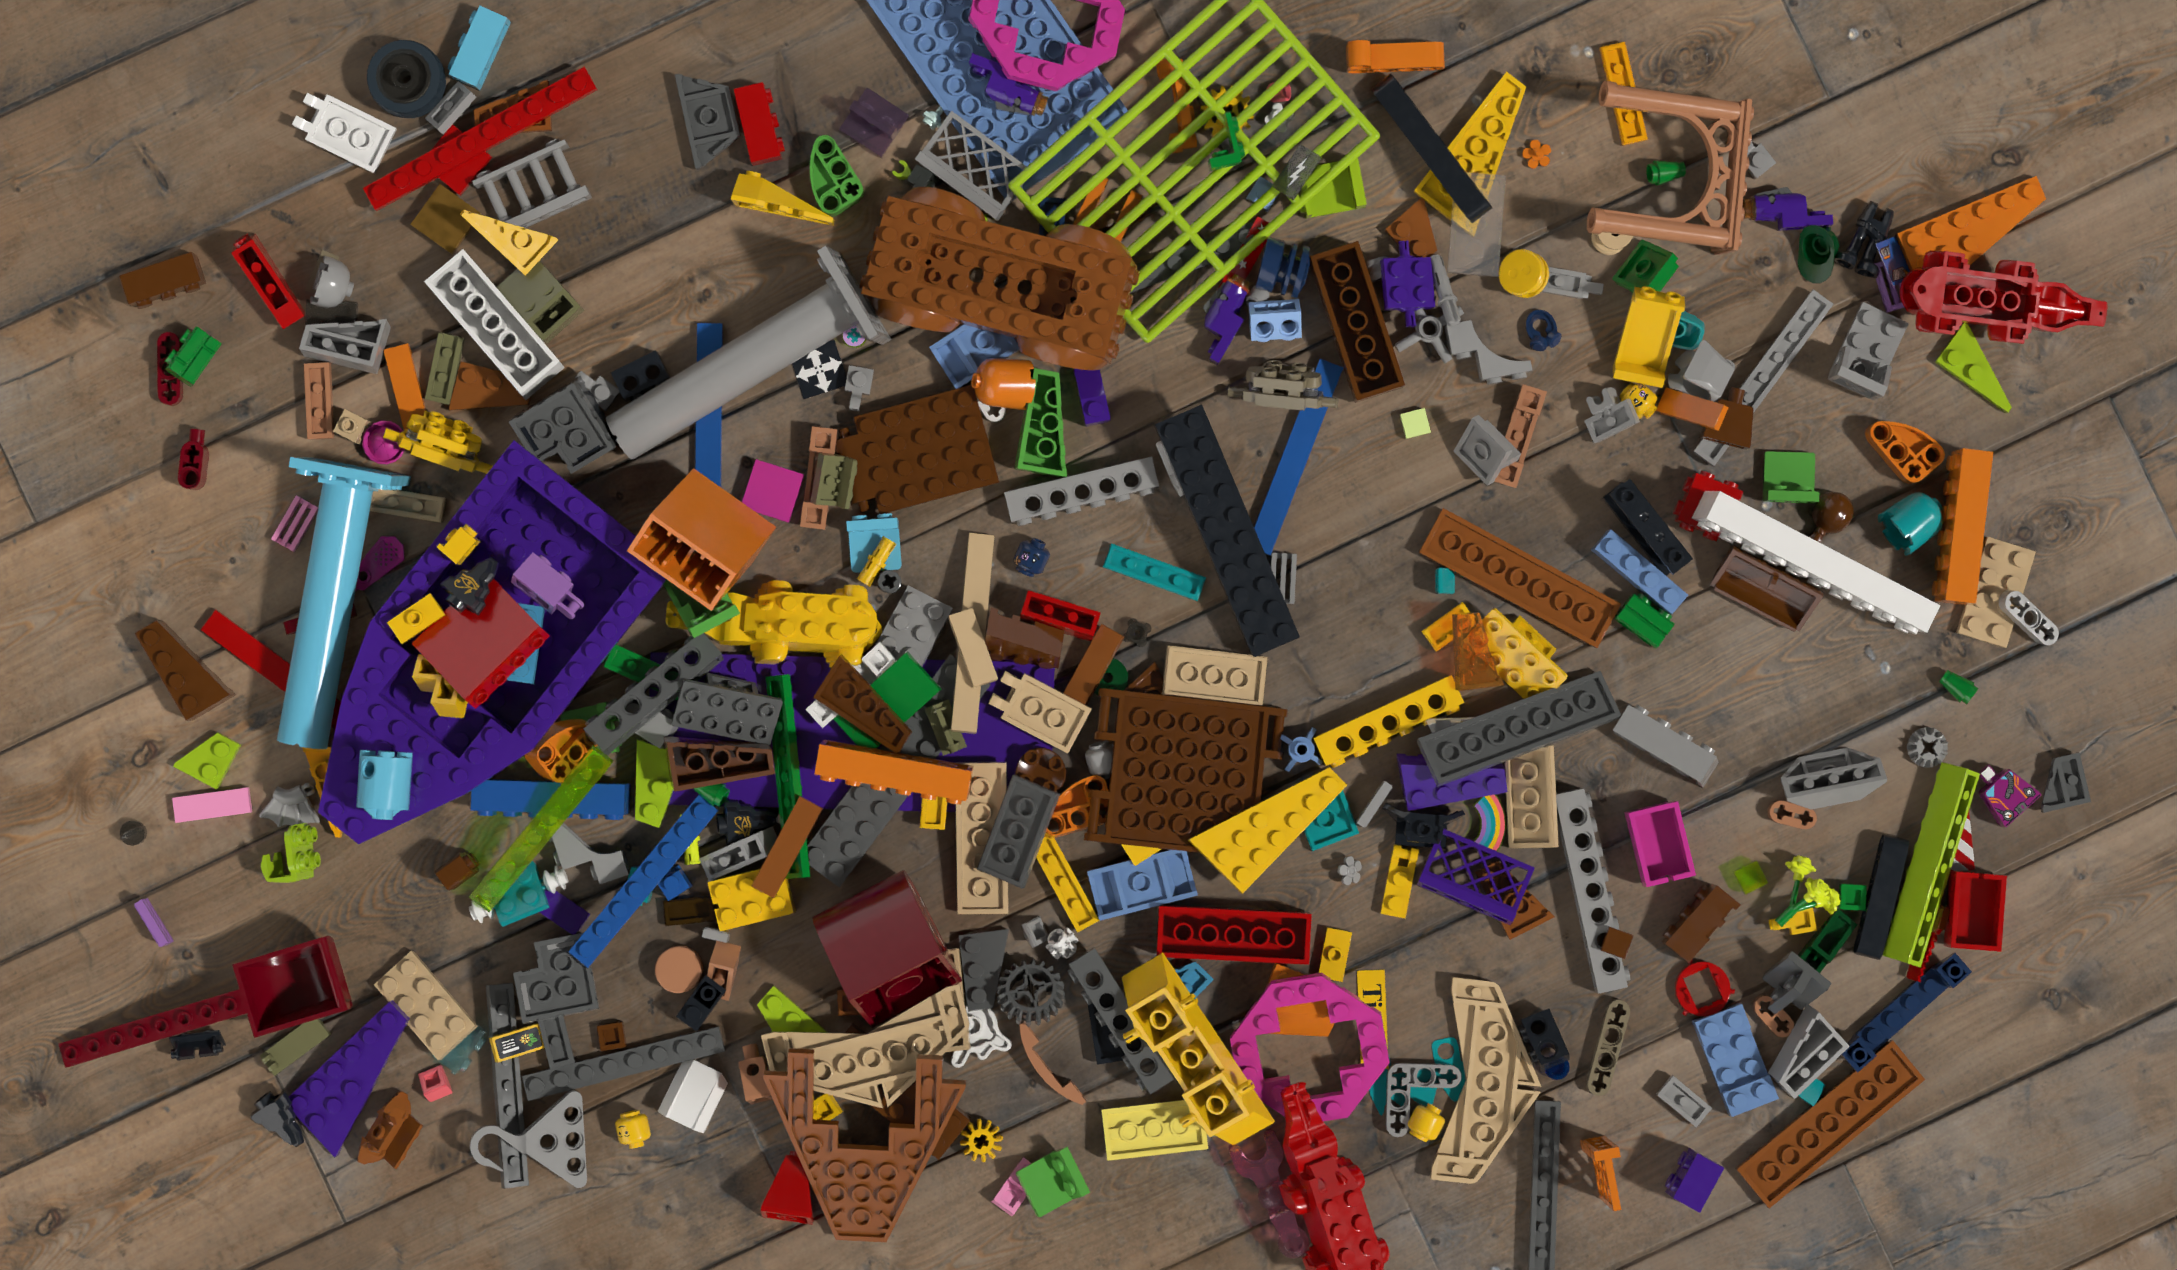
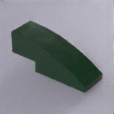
M1837 909L1807 942L1798 956L1817 972L1821 973L1826 964L1833 960L1858 924L1841 910Z

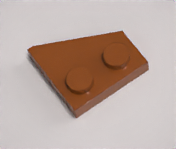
M1421 197L1385 229V232L1398 246L1399 241H1409L1410 256L1430 257L1437 252V247L1425 201Z

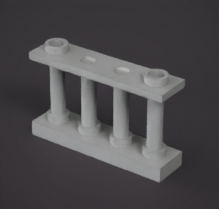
M554 139L546 143V148L493 172L491 170L483 171L477 175L478 179L472 181L477 189L485 188L499 220L524 228L592 198L589 189L585 185L582 187L580 184L577 185L562 152L570 147L565 140L560 141V139ZM550 156H554L568 187L566 190L567 194L560 197L554 195L539 162ZM528 166L531 167L545 198L543 200L544 204L536 208L534 205H531L516 173ZM506 176L522 208L521 214L514 218L508 216L493 183Z

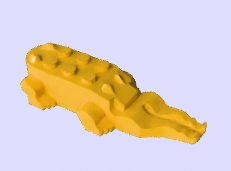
M773 580L763 583L761 589H758V594H755V598L738 593H727L740 614L704 633L707 637L721 645H750V652H752V657L755 658V663L777 664L784 661L788 651L824 653L826 663H829V667L832 668L841 654L852 666L861 664L863 653L870 650L880 638L882 626L877 620L874 608L868 602V591L864 586L844 585V588H838L835 593L828 595L793 592L789 582ZM669 601L665 618L667 626L669 628L687 630L672 601Z

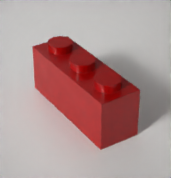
M763 82L735 88L734 93L751 164L756 166L781 160V152H785L782 137L777 138L775 128L779 127L776 112L771 113L769 105L774 103L771 89H766Z
M1028 590L1020 620L1034 624L1036 621L1064 630V634L1092 642L1101 612Z

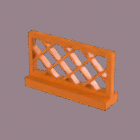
M1606 1136L1580 1140L1582 1151L1593 1160L1599 1198L1613 1211L1621 1210L1612 1162L1613 1158L1621 1157L1619 1147Z

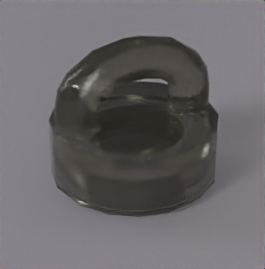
M128 821L120 829V839L130 846L141 844L147 837L146 827L139 821Z

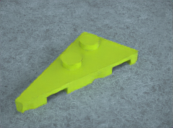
M1962 323L1959 330L1956 331L1935 360V363L2000 410L2009 413L2012 406L1969 325Z

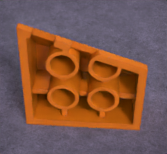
M1275 963L1266 987L1272 980L1308 974L1280 963ZM1326 1000L1277 1008L1280 1032L1268 1034L1328 1037L1335 1023H1330Z

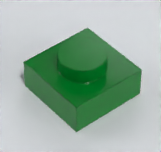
M1839 884L1840 904L1838 909L1865 911L1867 885Z

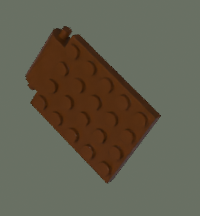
M972 385L855 416L854 421L858 434L850 436L848 427L839 429L841 439L836 440L837 454L857 460V474L854 478L853 497L850 504H858L861 513L870 511L868 501L876 499L879 514H886L1000 483L979 403Z

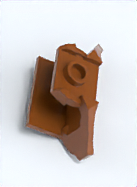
M401 1091L397 1092L395 1096L377 1111L378 1117L365 1137L362 1136L357 1157L359 1163L365 1165L385 1159L393 1168L397 1169L401 1161L405 1159L412 1143L419 1136L423 1125L411 1115V1104L408 1100V1094Z

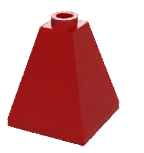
M790 1151V1154L785 1156L761 1205L760 1211L763 1218L813 1225L809 1179L797 1152Z

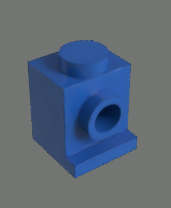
M680 865L669 870L660 883H658L668 901L693 886Z

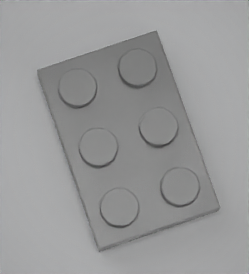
M908 585L876 645L881 642L896 660L908 651L922 667L953 608Z

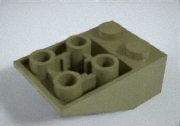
M541 261L526 276L516 269L496 287L526 323L547 344L584 311L580 304Z

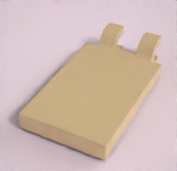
M1005 671L1000 680L1012 687L1006 700L993 693L988 704L1004 711L1001 719L1069 753L1092 708L1026 673L1019 679Z

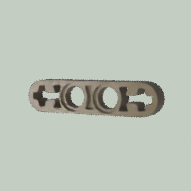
M1621 999L1611 1000L1606 1007L1586 1080L1587 1089L1596 1096L1605 1095L1610 1089L1629 1020L1630 1007ZM1618 1004H1621V1008L1625 1010L1624 1014H1619L1617 1022H1622L1621 1027L1608 1023V1019L1614 1021L1615 1013L1612 1012V1008L1617 1007ZM1615 1028L1618 1031V1038L1615 1042L1606 1041L1604 1037L1606 1030ZM1604 1052L1609 1053L1612 1057L1611 1064L1606 1067H1602L1598 1063L1599 1055ZM1595 1068L1601 1071H1609L1608 1076L1602 1074L1601 1081L1605 1083L1604 1088L1600 1087L1598 1091H1595V1086L1592 1085V1081H1597L1600 1074L1594 1072Z

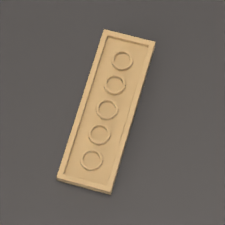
M956 762L974 766L969 797L967 801L956 804L958 914H1008V882L977 869L1007 791V762Z

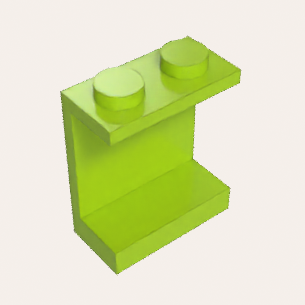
M1358 158L1300 209V213L1305 212L1306 219L1366 207L1367 203ZM1337 162L1310 166L1294 182L1295 188H1300L1302 194Z

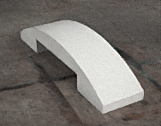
M879 642L861 659V664L853 667L871 685L897 660ZM815 700L806 709L822 728L838 715L818 700Z

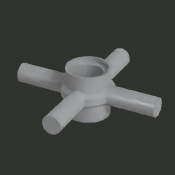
M1458 305L1457 308L1461 316L1464 314L1462 308ZM1423 309L1415 311V317L1418 320L1415 332L1394 344L1397 351L1400 353L1421 340L1426 343H1432L1444 364L1452 360V356L1440 338L1443 326L1447 324L1444 314L1437 318L1432 315H1426ZM1432 323L1436 329L1435 334L1426 335L1422 329L1423 324Z

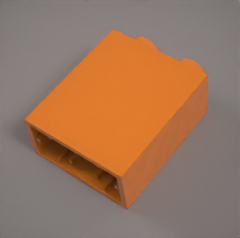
M693 468L650 514L627 552L712 611L751 566L776 529V526Z

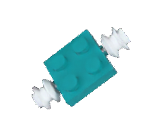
M534 861L528 862L487 879L492 899L490 900L483 895L482 902L477 903L475 900H472V906H469L470 914L474 921L478 920L480 923H483V917L488 916L493 919L496 910L499 923L504 927L550 908L544 889L547 888L553 894H555L556 887L558 886L566 889L565 884L569 882L565 870H559L555 866L553 873L544 870L543 879H541L536 863Z

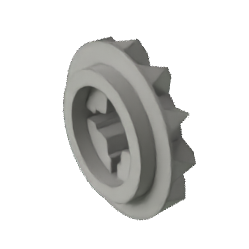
M1920 728L1908 740V755L1918 766L1934 767L1943 762L1948 754V742L1944 734L1935 728ZM1922 741L1927 743L1934 742L1932 749L1935 755L1930 752L1921 754L1925 748Z

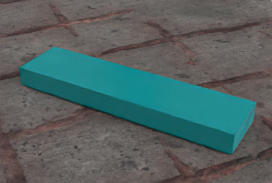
M1112 543L1103 568L1198 601L1206 579L1204 576Z

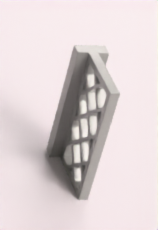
M953 111L949 113L923 151H920L915 158L916 161L996 220L1001 218L1004 214L1003 211L1015 196L1008 187L1007 167L1018 166L1022 170L1027 167ZM953 118L961 124L963 135L949 137L947 127ZM965 127L973 133L966 134ZM943 132H944V133H945V137H944V138H940V136H941V135L943 134ZM978 136L981 138L983 150L969 152L967 137ZM963 138L965 152L951 155L949 140ZM946 141L948 155L937 157L930 151L936 142ZM986 143L993 148L986 149ZM998 151L1001 153L1003 165L989 167L987 152ZM983 153L985 167L971 170L969 155ZM966 156L968 170L957 172L953 169L952 158ZM1006 158L1013 163L1006 164ZM942 159H948L949 165L945 163ZM1003 168L1005 183L991 184L989 170ZM986 171L988 185L977 187L973 183L972 173ZM962 174H969V180ZM1006 186L1007 197L1002 204L993 198L992 188ZM988 188H989V195H988L986 192H984L982 189H988Z

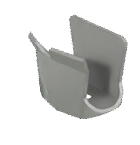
M1703 340L1695 352L1687 350L1677 358L1675 365L1681 370L1678 374H1668V384L1672 389L1714 402L1722 396L1735 370V364L1729 359H1724L1707 341Z

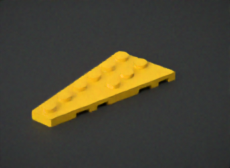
M1507 71L1448 146V149L1486 199L1491 190L1526 90V86ZM1430 169L1413 192L1422 197L1424 201L1473 238L1480 218L1472 224Z
M1330 767L1188 839V841L1243 894L1338 796L1347 784Z

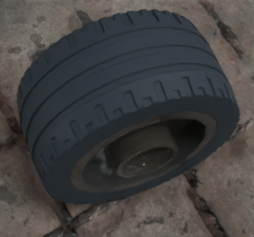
M396 40L382 46L370 60L367 69V84L375 102L386 112L400 118H418L431 112L441 101L446 89V76L441 61L428 47L411 40ZM410 76V81L404 84V79Z

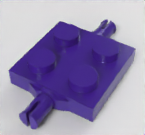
M1399 241L1400 256L1380 260L1384 310L1405 312L1406 327L1417 326L1415 311L1435 307L1431 257L1410 256L1409 241Z

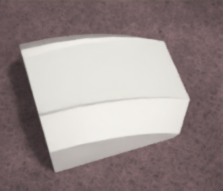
M698 1061L682 1062L658 1112L694 1131L704 1133L728 1083L721 1072Z

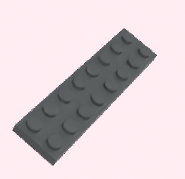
M1601 671L1560 685L1557 689L1552 688L1418 738L1417 744L1436 786L1439 787L1615 721L1622 715Z

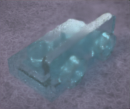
M478 1025L442 1060L438 1061L451 1069V1073L454 1075L460 1071L464 1073L473 1061L470 1059V1056L474 1050L479 1052L486 1043L487 1039L484 1036L488 1031Z

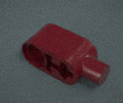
M190 429L189 441L181 448L178 482L183 488L196 491L203 488L206 483L209 450L204 445L205 430ZM191 451H199V456L193 457L190 454ZM189 463H190V464H193V465H194V464H197V465H199V466H198V468H195V467L189 466ZM191 472L197 474V481L193 485H189L187 482V476Z

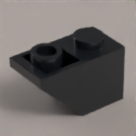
M706 975L676 1017L695 1031H698L714 1010L726 989Z

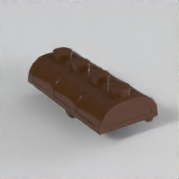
M1735 545L1729 549L1721 561L1710 583V586L1714 587V591L1793 632L1796 630L1800 632L1824 596L1823 591L1785 573Z

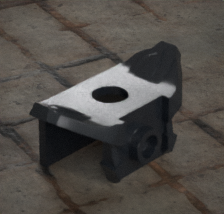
M1387 803L1382 808L1396 820L1395 845L1433 848L1434 844L1440 843L1441 848L1446 849V836L1443 834V829L1447 830L1448 824L1465 815L1463 810L1456 811L1447 816L1403 812Z

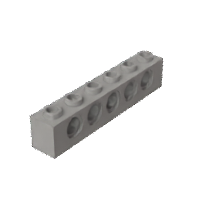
M1148 457L1004 492L1011 522H1017V526H1023L1032 523L1031 518L1041 516L1042 520L1057 517L1056 512L1066 510L1067 514L1080 512L1081 506L1089 504L1091 508L1106 505L1105 500L1115 498L1116 502L1129 500L1130 494L1138 492L1140 497L1154 494V489L1159 488L1153 459ZM1135 474L1139 480L1138 484L1135 487L1126 486L1124 483L1126 475ZM1103 480L1112 481L1114 484L1113 491L1103 493L1099 488L1100 483ZM1078 486H1086L1089 489L1090 494L1086 499L1076 497L1075 490ZM1058 491L1064 494L1065 501L1063 504L1054 505L1050 501V497L1054 492ZM1034 497L1040 501L1041 505L1038 510L1029 511L1026 508V502L1029 498Z

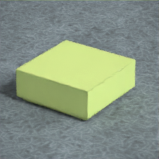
M1425 408L1400 414L1406 439L1431 433Z

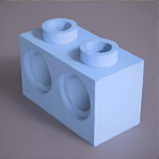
M1299 299L1249 302L1251 341L1267 342L1276 339L1290 341L1295 338H1302ZM1286 320H1292L1290 323H1283ZM1263 321L1267 322L1266 324H1263V325L1258 324V323L1263 322Z

